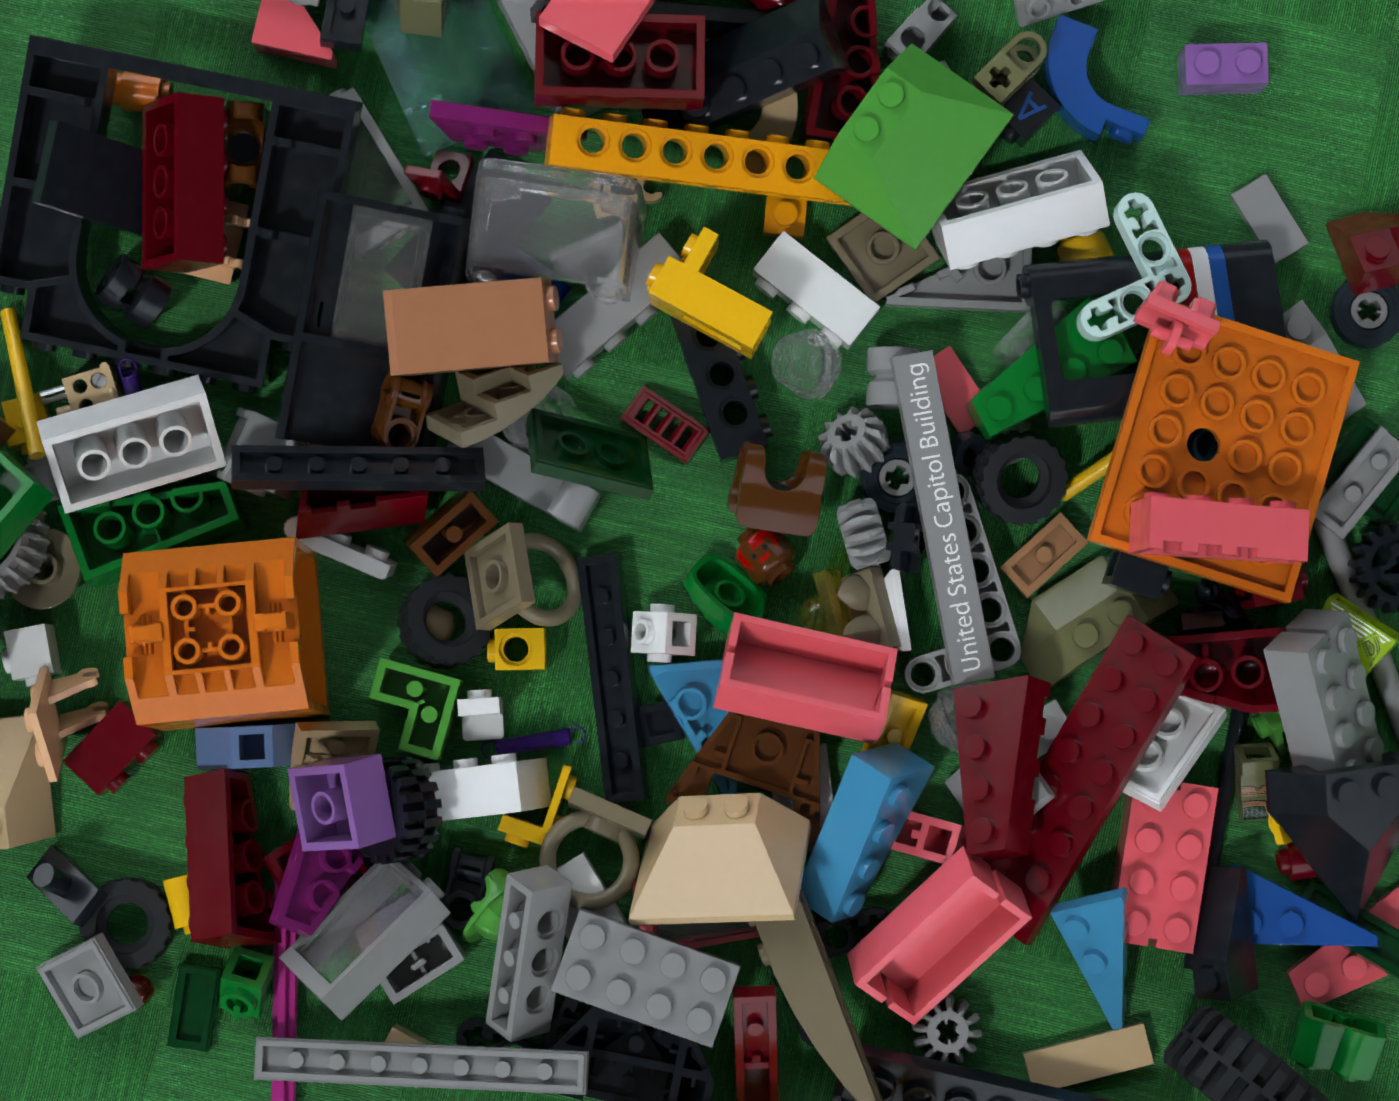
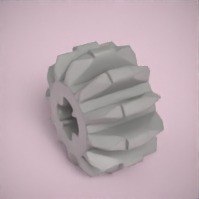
M852 406L846 415L837 412V419L834 422H824L826 432L818 436L821 446L820 452L823 453L827 465H830L834 472L840 476L848 473L856 479L861 470L872 473V465L875 462H884L882 452L890 449L887 438L889 434L883 421L879 420L868 408L860 411Z
M859 498L849 501L846 505L839 506L836 515L851 566L859 570L877 567L879 564L889 561L891 552L886 550V542L888 541L876 502L871 498L863 500Z
M948 994L944 998V1007H940L938 1003L930 1014L927 1013L923 1017L925 1023L917 1022L915 1025L911 1024L913 1031L925 1032V1034L913 1040L916 1048L929 1044L924 1052V1058L932 1059L940 1051L939 1061L948 1063L949 1053H953L955 1060L960 1064L964 1062V1057L960 1052L962 1047H965L971 1053H975L977 1048L967 1039L968 1037H981L982 1031L978 1028L968 1027L980 1019L977 1012L963 1016L968 1009V1001L965 999L961 1000L956 1008L953 1009L954 998L952 994ZM948 1020H953L952 1028L956 1031L955 1035L951 1039L947 1035H945V1040L939 1039L941 1033L936 1028L941 1021L948 1024Z

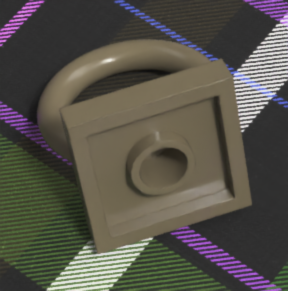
M508 522L464 552L476 630H492L516 614L536 625L546 627L557 626L571 619L580 607L582 600L578 566L571 553L561 543L547 535L524 533L523 523ZM527 549H537L547 553L558 563L563 571L567 584V593L562 605L554 610H544L533 605L535 603Z
M574 786L568 800V808L576 812L564 816L550 828L541 845L539 864L540 866L548 865L558 872L556 854L560 843L566 835L581 827L606 839L618 842L622 850L623 864L616 881L607 889L596 893H582L574 889L571 890L569 906L586 910L602 909L624 897L635 882L640 859L634 837L644 840L652 820Z

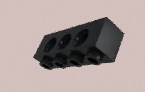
M670 315L720 463L723 464L738 459L740 448L745 441L759 442L767 449L768 443L766 438L772 437L773 434L766 414H757L753 400L760 397L752 374L744 376L740 361L745 360L746 356L720 342L713 347L700 345L696 338L699 331ZM717 366H726L733 372L734 378L726 386H717L710 379L711 371ZM738 404L746 410L747 418L743 423L731 425L726 422L723 412L729 405Z

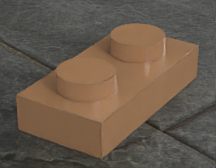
M1060 512L1002 564L999 569L1022 595L1028 598L1089 542Z

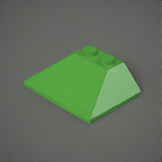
M911 43L887 66L838 133L814 180L916 251L1008 125L1014 114Z

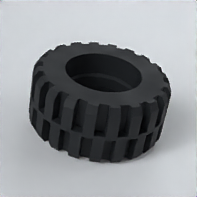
M1209 1005L1198 1007L1164 1050L1163 1062L1212 1101H1329L1309 1081Z

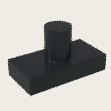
M52 844L26 877L73 924L82 928L108 895L62 849Z

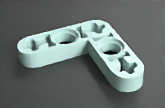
M1134 192L1124 196L1116 205L1113 213L1115 225L1142 279L1091 301L1080 311L1076 321L1077 329L1081 336L1089 341H1102L1138 325L1133 322L1135 315L1130 314L1124 308L1123 299L1127 294H1137L1144 301L1160 281L1166 282L1165 278H1167L1170 284L1175 282L1179 284L1180 288L1178 289L1179 294L1176 303L1181 304L1188 298L1191 292L1192 284L1190 277L1157 210L1149 197L1142 193ZM1129 204L1133 209L1140 208L1143 214L1138 218L1142 229H1146L1147 226L1152 228V230L1140 235L1139 238L1134 236L1140 229L1137 220L1134 217L1128 219L1125 216L1126 211L1129 209ZM1153 240L1161 245L1163 256L1160 260L1151 261L1143 255L1142 244L1144 241ZM1114 309L1116 316L1108 319L1102 325V331L1097 325L1090 327L1088 324V320L1092 317V311L1098 317Z

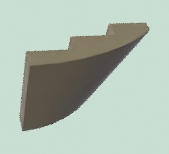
M554 362L540 369H534L533 365L457 371L455 374L461 402L426 413L427 428L462 448L485 440L502 431L536 406L564 375L563 366L561 363Z

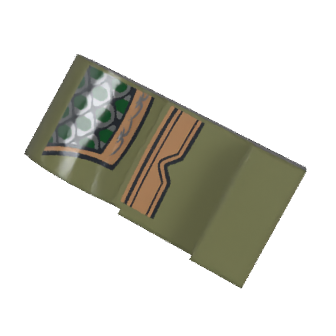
M1271 742L1234 744L1235 791L1239 820L1241 822L1268 820L1265 770L1280 768L1279 757ZM1253 754H1258L1264 757L1247 759L1248 756Z

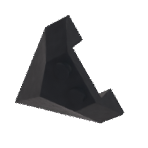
M1399 751L1382 753V762L1317 771L1306 765L1265 770L1268 813L1288 834L1292 844L1326 888L1336 896L1350 919L1357 923L1399 843Z
M592 1006L550 1048L553 1050L589 1051L588 1094L557 1095L582 1100L584 1096L604 1101H711L715 1082L699 1043Z

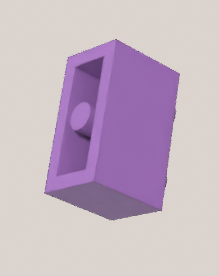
M1267 42L1185 44L1177 55L1179 95L1259 94L1269 83Z

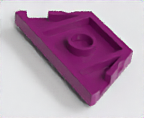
M430 100L429 118L452 141L463 142V146L467 149L487 150L488 146L504 148V153L511 156H527L528 152L533 153L546 150L549 117ZM588 131L582 133L581 142L587 140Z

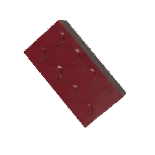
M536 11L535 106L702 110L705 92V15L646 14L617 58L611 63L539 26V16L543 11Z
M177 92L143 105V270L190 273L224 264V257L228 247L227 237L224 234V215L228 207L227 196L224 193V174L228 166V157L224 151V133L228 125V115L224 110V97Z

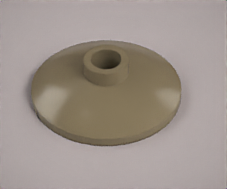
M50 528L47 532V539L50 540V544H48L45 553L47 558L43 560L39 568L41 571L31 578L29 585L24 584L18 589V593L15 594L10 591L12 597L26 607L38 610L56 607L73 594L80 582L82 573L67 534ZM14 545L11 547V549H10V551H9L7 557H8L9 554L11 553V551H12ZM53 565V573L49 578H46V569Z

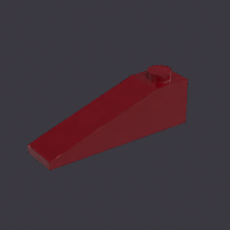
M1286 627L1167 637L1201 658L1179 696L1250 714L1279 712L1263 650L1282 631L1287 632Z

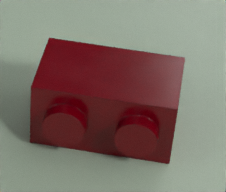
M119 701L62 762L97 795H106L109 791L114 795L131 779L127 772L138 761L142 765L146 763L158 751L160 746L156 742L163 734L158 729L136 725L131 704L128 701Z

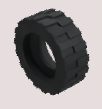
M1013 430L1007 434L1001 433L995 436V439L991 442L988 441L983 446L982 452L977 454L975 458L976 464L972 468L971 474L974 479V483H972L973 491L977 493L979 503L999 519L1007 523L1010 521L1015 525H1023V523L1031 525L1038 523L1037 520L1041 518L1046 519L1051 515L1050 512L1061 504L1060 500L1067 490V487H1065L1066 480H1068V472L1065 470L1066 462L1058 454L1059 450L1054 445L1048 443L1047 440L1031 432L1024 431V433ZM1017 458H1027L1038 469V483L1035 489L1024 497L1009 496L1001 485L1002 471L1010 461Z
M444 574L438 577L432 576L415 587L404 598L406 600L400 605L398 611L400 612V617L397 619V627L400 629L399 637L401 642H404L406 645V651L410 655H414L419 663L423 665L428 664L434 669L441 667L453 669L482 652L481 649L490 641L491 638L489 636L493 629L476 630L468 578L463 576L456 577L453 574ZM448 602L455 605L461 611L465 625L459 638L453 641H442L431 634L427 627L426 618L429 609L434 604Z
M138 877L120 878L100 886L108 894L83 928L79 927L80 935L83 936L84 941L103 932L125 971L129 969L135 970L154 962L155 959L165 953L166 947L174 938L172 934L175 928L165 891L159 890L158 885L155 883H148L144 881L145 879ZM123 903L138 905L144 910L148 918L146 934L141 940L133 944L118 942L111 936L108 929L110 913L115 907Z

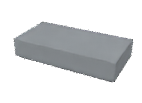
M1266 174L1229 196L1256 241H1269L1275 264L1309 243Z

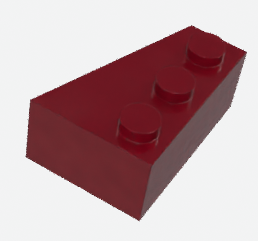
M309 444V446H322V445ZM302 490L296 538L303 539L424 523L429 491Z

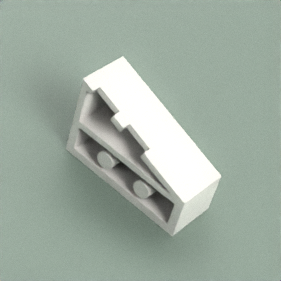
M516 753L491 756L492 764L478 766V758L453 760V769L440 770L439 762L422 764L421 768L428 767L432 773L429 781H436L439 790L434 792L436 799H441L442 808H437V815L442 816V821L550 807L551 792L546 757L517 761Z

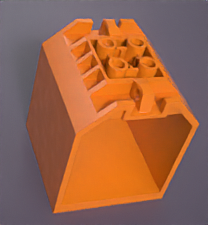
M296 537L123 553L118 599L119 612L124 616L127 657L123 658L124 677L136 725L172 731L330 716L317 553Z

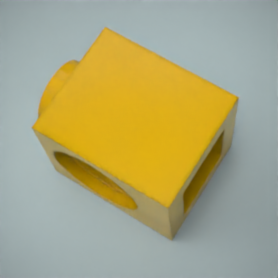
M545 628L494 629L495 638H491L487 644L488 663L495 662L496 671L547 670ZM522 638L528 645V653L521 661H511L506 655V645L511 639Z

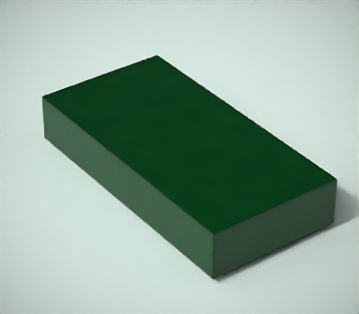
M184 962L179 964L167 1046L205 1052L210 1051L223 968Z

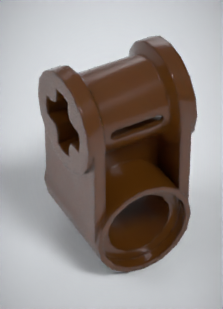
M390 371L387 373L381 386L380 400L371 426L372 439L378 446L416 447L425 414L432 400L433 385L431 381L424 379L417 382L400 376H391ZM402 391L411 393V395L408 396L401 393ZM400 424L401 435L399 439L390 443L388 438L390 429L394 425Z

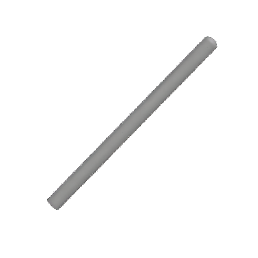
M1324 486V488H1323V492H1322L1321 497H1322V496L1324 495V493L1327 491L1325 486ZM1314 519V528L1340 595L1376 618L1374 610L1367 607L1369 597L1357 598L1356 596L1357 591L1361 588L1360 584L1349 582V578L1356 575V569L1347 566L1348 561L1354 559L1346 538H1338ZM1389 652L1371 671V674L1399 743V674Z

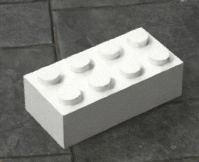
M1082 150L965 182L931 229L932 237L950 270L957 268L970 269L978 265L979 262L996 257L1009 258L1015 256L1021 250L1036 246L1049 247L1061 239L1075 235H1092L1098 229L1110 226L1103 181Z
M199 375L37 421L41 441L65 514L227 465Z

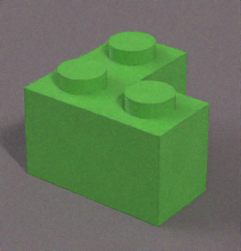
M380 658L369 698L409 709L398 750L434 760H443L458 706L457 699H460L464 680Z

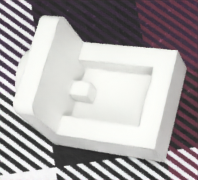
M492 689L467 691V699H457L458 716H462V733L465 741L502 739L504 737L502 697H492Z

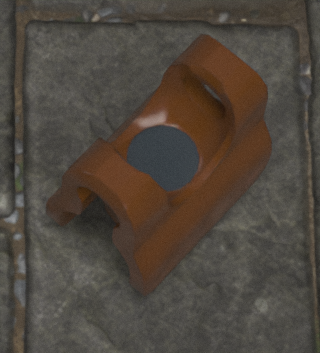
M228 100L226 106H224V110L228 115V125L224 133V151L228 157V166L224 174V189H232L233 183L249 184V190L256 191L270 111L265 109L264 103Z
M745 441L739 451L735 474L727 499L728 508L735 514L737 522L740 526L799 536H810L813 534L818 524L821 496L827 471V463L823 453L806 451L800 457L798 467L793 475L783 481H773L765 477V448L759 442Z

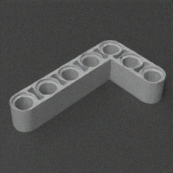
M956 474L958 486L962 494L961 502L965 522L969 523L974 530L973 539L969 542L972 559L980 561L986 568L985 579L977 583L980 601L985 599L992 600L996 603L999 610L995 621L985 622L989 648L991 643L998 638L1006 640L1011 647L1010 657L1004 662L996 661L991 655L995 672L1008 668L1017 662L1021 654V645L971 487L967 479L962 475ZM945 648L915 657L906 663L902 677L908 689L916 693H927L952 685ZM917 663H925L933 671L932 681L927 686H918L911 678L912 668Z

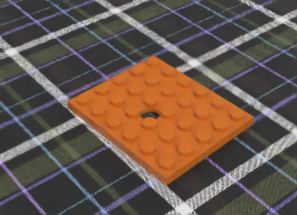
M1215 315L1214 319L1221 322L1219 331L1216 336L1211 337L1203 351L1192 347L1188 352L1176 346L1170 356L1160 353L1163 340L1151 336V329H1149L1086 541L1129 554L1131 502L1143 499L1144 493L1148 492L1168 493L1172 498L1186 499L1187 495L1212 496V501L1227 503L1228 498L1254 499V505L1270 506V501L1296 502V509L1310 510V537L1360 361ZM1196 429L1211 431L1214 439L1218 442L1217 453L1209 461L1196 460L1188 451V437ZM1130 554L1285 604L1291 602L1302 564Z

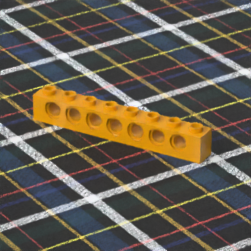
M561 108L560 114H553L549 117L544 167L851 206L814 180L819 167L830 149L829 142L806 140L805 146L789 144L790 137L780 135H765V141L749 139L750 132L726 129L724 136L708 134V126L684 124V130L669 129L668 121L658 119H643V125L626 123L627 116L611 113H602V120L585 118V110L574 108ZM584 131H593L600 137L601 147L597 153L587 152L582 147L580 139ZM626 136L636 137L640 141L642 152L638 158H630L623 152L622 142ZM667 141L676 142L682 149L683 156L677 164L669 162L664 157L663 148ZM709 146L718 148L723 155V163L719 169L711 168L705 162L704 153ZM749 152H756L763 159V169L759 174L751 173L745 165V158ZM790 157L799 159L803 164L804 171L800 179L790 177L786 171V162Z

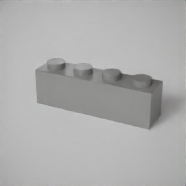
M660 233L655 235L555 320V328H560L563 338V351L558 353V362L555 363L562 364L563 377L566 380L570 379L573 375L577 379L583 377L596 365V362L593 360L594 357L604 349L608 353L614 351L628 338L624 333L636 322L640 327L643 326L659 312L656 307L650 305L649 291L646 290L648 285L645 284L654 265L657 262L664 265L668 256L681 262L680 256Z

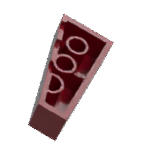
M825 0L850 69L807 88L798 142L806 143V140L829 142L831 147L838 133L879 79L880 58L877 53L876 36L878 32L875 0Z
M1025 675L953 689L968 856L993 861L1025 856L1029 853L1035 807L1032 793L1034 779L1039 777L1041 761L1037 760L1040 735H1044L1046 718H1043L1045 698H1049L1050 682Z
M223 768L184 777L185 793L183 803L186 815L185 845L187 848V887L189 890L190 911L188 925L191 942L234 949V946L253 949L282 943L279 928L272 929L271 923H269L270 915L268 909L274 907L272 891L265 892L261 868L265 867L262 861L265 853L255 841L253 833L260 827L250 776Z

